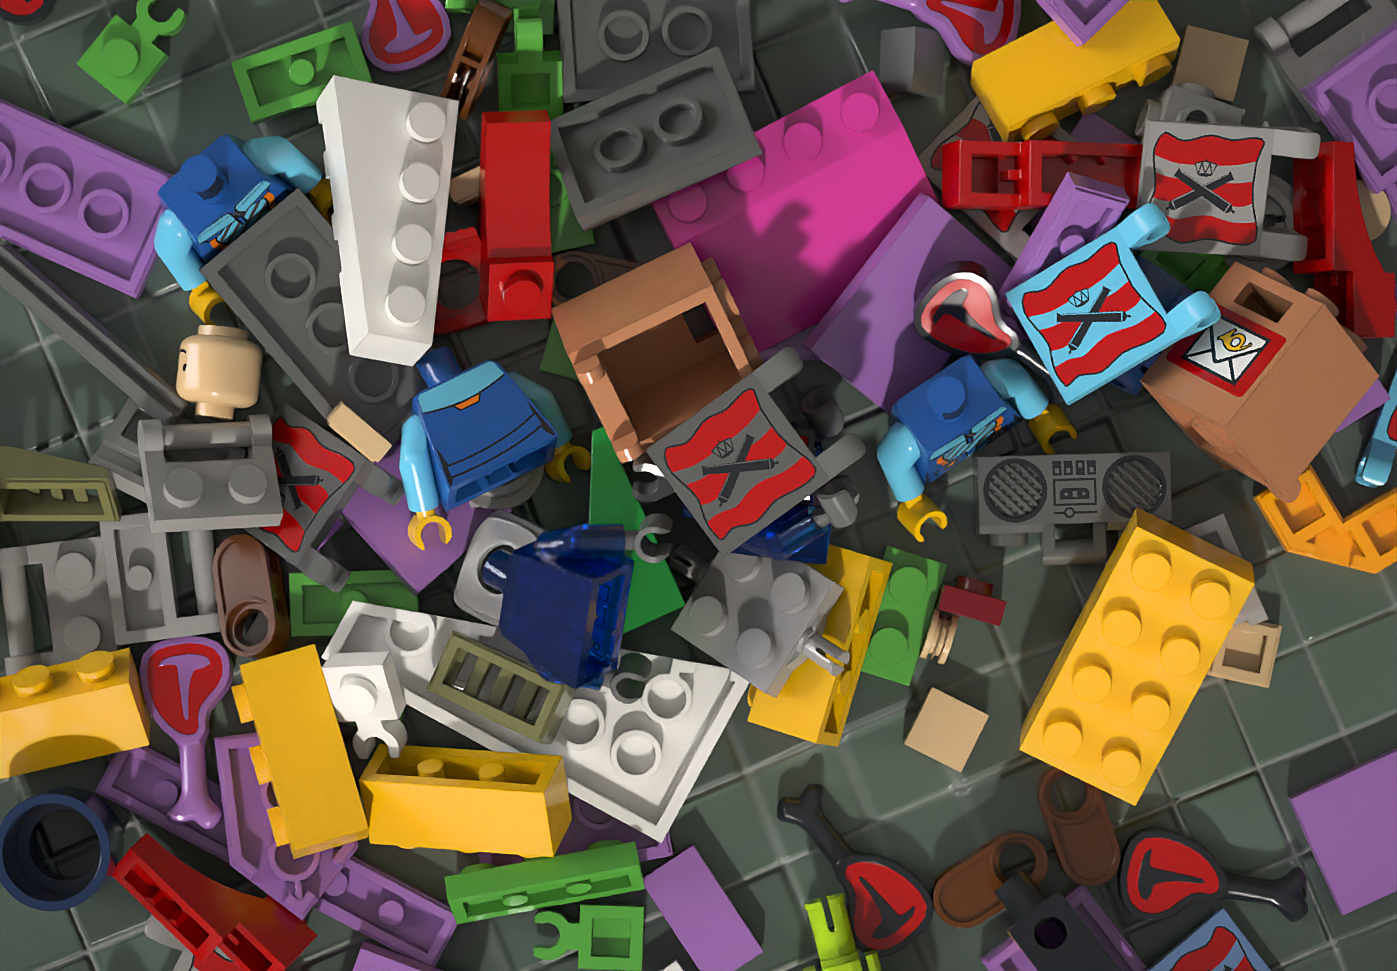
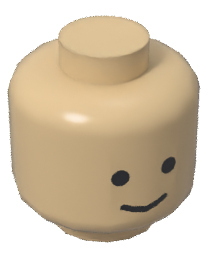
M200 325L198 326L197 335H191L181 342L175 383L176 391L184 400L196 404L194 416L232 421L234 409H246L257 402L263 360L262 350L258 345L249 341V332L246 330L224 326Z

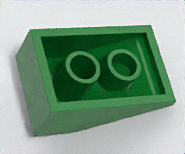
M604 427L592 431L589 533L638 530L646 514L640 501L633 497L632 483L627 472L619 461ZM654 533L646 534L650 541L659 544ZM588 550V562L596 558L605 562L606 555L634 565L623 634L686 605L666 558L659 563H649L639 558L635 550Z

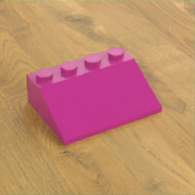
M874 70L756 131L755 134L763 154L649 204L673 250L691 242L700 262L713 257L740 312L742 321L759 353L820 323L920 192L939 204L909 137ZM704 302L702 305L716 330L717 327Z

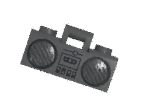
M1170 451L972 458L974 534H990V546L1028 545V533L1039 532L1042 566L1105 564L1107 560L1106 530H1117L1118 543L1136 507L1172 524ZM1090 523L1091 539L1055 540V524Z

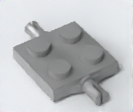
M759 532L724 558L718 552L710 561L692 551L687 545H681L675 549L674 552L689 561L692 566L672 555L669 566L696 584L694 585L691 597L671 627L672 631L764 693L775 698L780 693L793 670L808 658L833 676L839 675L845 669L828 658L826 653L848 664L850 659L849 652L822 636L827 616L843 592L844 587Z

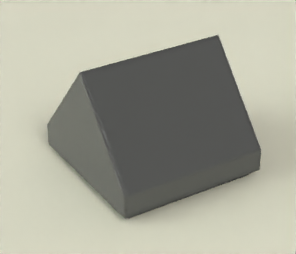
M917 26L881 30L879 82L886 95L942 97L944 40L939 32Z

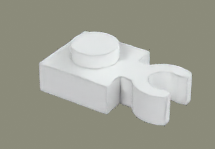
M374 651L330 654L322 670L338 722L356 721L358 730L353 737V748L360 759H368L375 746L374 737H378L387 744L391 758H398L407 742V731L402 722L398 720L406 703L391 652Z

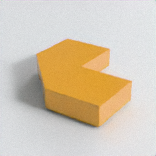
M1309 464L1298 477L1301 483V491L1293 502H1283L1276 498L1268 488L1253 496L1285 552L1372 574L1380 572L1397 561V487L1390 488L1342 517L1311 464Z

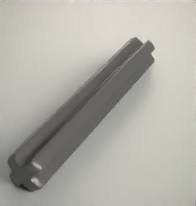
M2 244L0 246V285L153 418L160 419L162 425H176L185 416L190 408L189 401L179 396L174 385L10 244Z

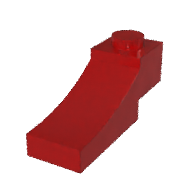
M547 110L482 112L477 229L481 237L479 298L487 321L551 319L554 260L551 251L549 191L551 120Z
M958 140L942 145V208L986 211L1046 210L1067 172H1072L1123 187L1130 200L1124 211H1135L1143 144L1028 140L1024 142Z
M1354 142L1320 143L1319 153L1316 158L1304 159L1293 157V230L1306 236L1308 239L1306 257L1302 261H1293V274L1314 275V290L1323 294L1335 304L1340 312L1335 319L1341 326L1352 331L1360 339L1395 337V314L1397 309L1395 273L1384 272L1367 232L1357 188Z
M148 833L143 835L127 851L115 867L113 877L201 963L219 947L242 971H286L318 936L307 926L305 918L301 920L271 896L267 895L263 899L248 895L202 875L167 851Z

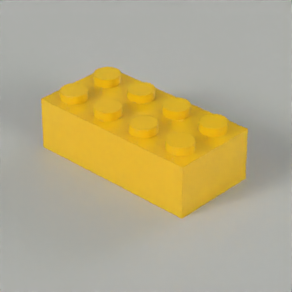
M1136 507L1021 726L1019 750L1136 806L1255 585L1252 563Z

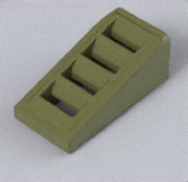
M0 445V521L121 520L122 509L110 468ZM86 489H97L99 496L88 494Z
M452 630L426 690L538 743L551 744L573 699L577 685L458 631ZM469 652L477 656L478 659L464 690L455 687L454 684ZM495 664L501 667V671L486 701L478 696L492 665ZM518 675L526 679L511 712L502 707ZM542 686L550 691L536 722L527 719Z

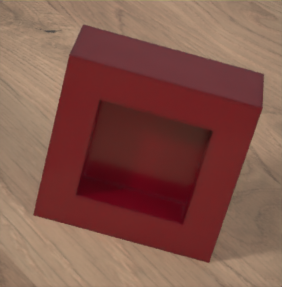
M958 575L955 587L941 584L934 608L1000 626L1007 601L992 598L995 585Z

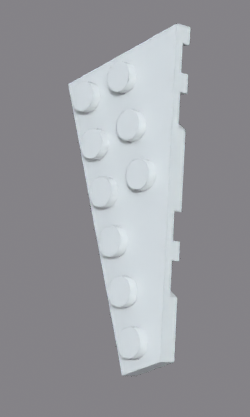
M353 600L321 657L327 660L329 655L334 653L390 651L407 705L492 751L563 756L569 793L660 843L664 840L749 684L748 681L729 668L620 649L619 658L627 653H639L646 656L652 663L650 676L647 680L643 681L646 684L643 696L632 704H624L612 695L610 686L600 685L598 682L559 676L576 684L577 689L555 739L551 744H541L426 690L452 630L458 631L556 676H559L558 670L561 660L600 667L603 665L615 667L616 663L610 661L591 647L592 643L526 631L513 632L493 625ZM468 652L455 681V687L464 690L478 659L477 656ZM495 664L492 665L478 696L479 698L487 701L501 671V667ZM517 675L502 708L512 712L526 679ZM541 686L527 719L536 722L550 690Z

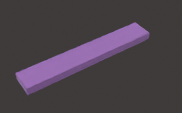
M150 745L114 754L95 790L96 793L230 863L220 782L207 776L209 796L222 810L223 816L219 823L211 829H205L193 820L177 826L168 821L166 815L177 804L182 793L180 761ZM353 854L313 906V908L392 950L432 967L436 966L457 926L448 903L356 854Z

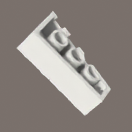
M333 75L317 99L316 106L319 124L323 125L326 150L323 153L326 179H330L334 213L331 219L334 240H338L342 267L339 278L349 353L353 356L413 366L432 346L459 101Z

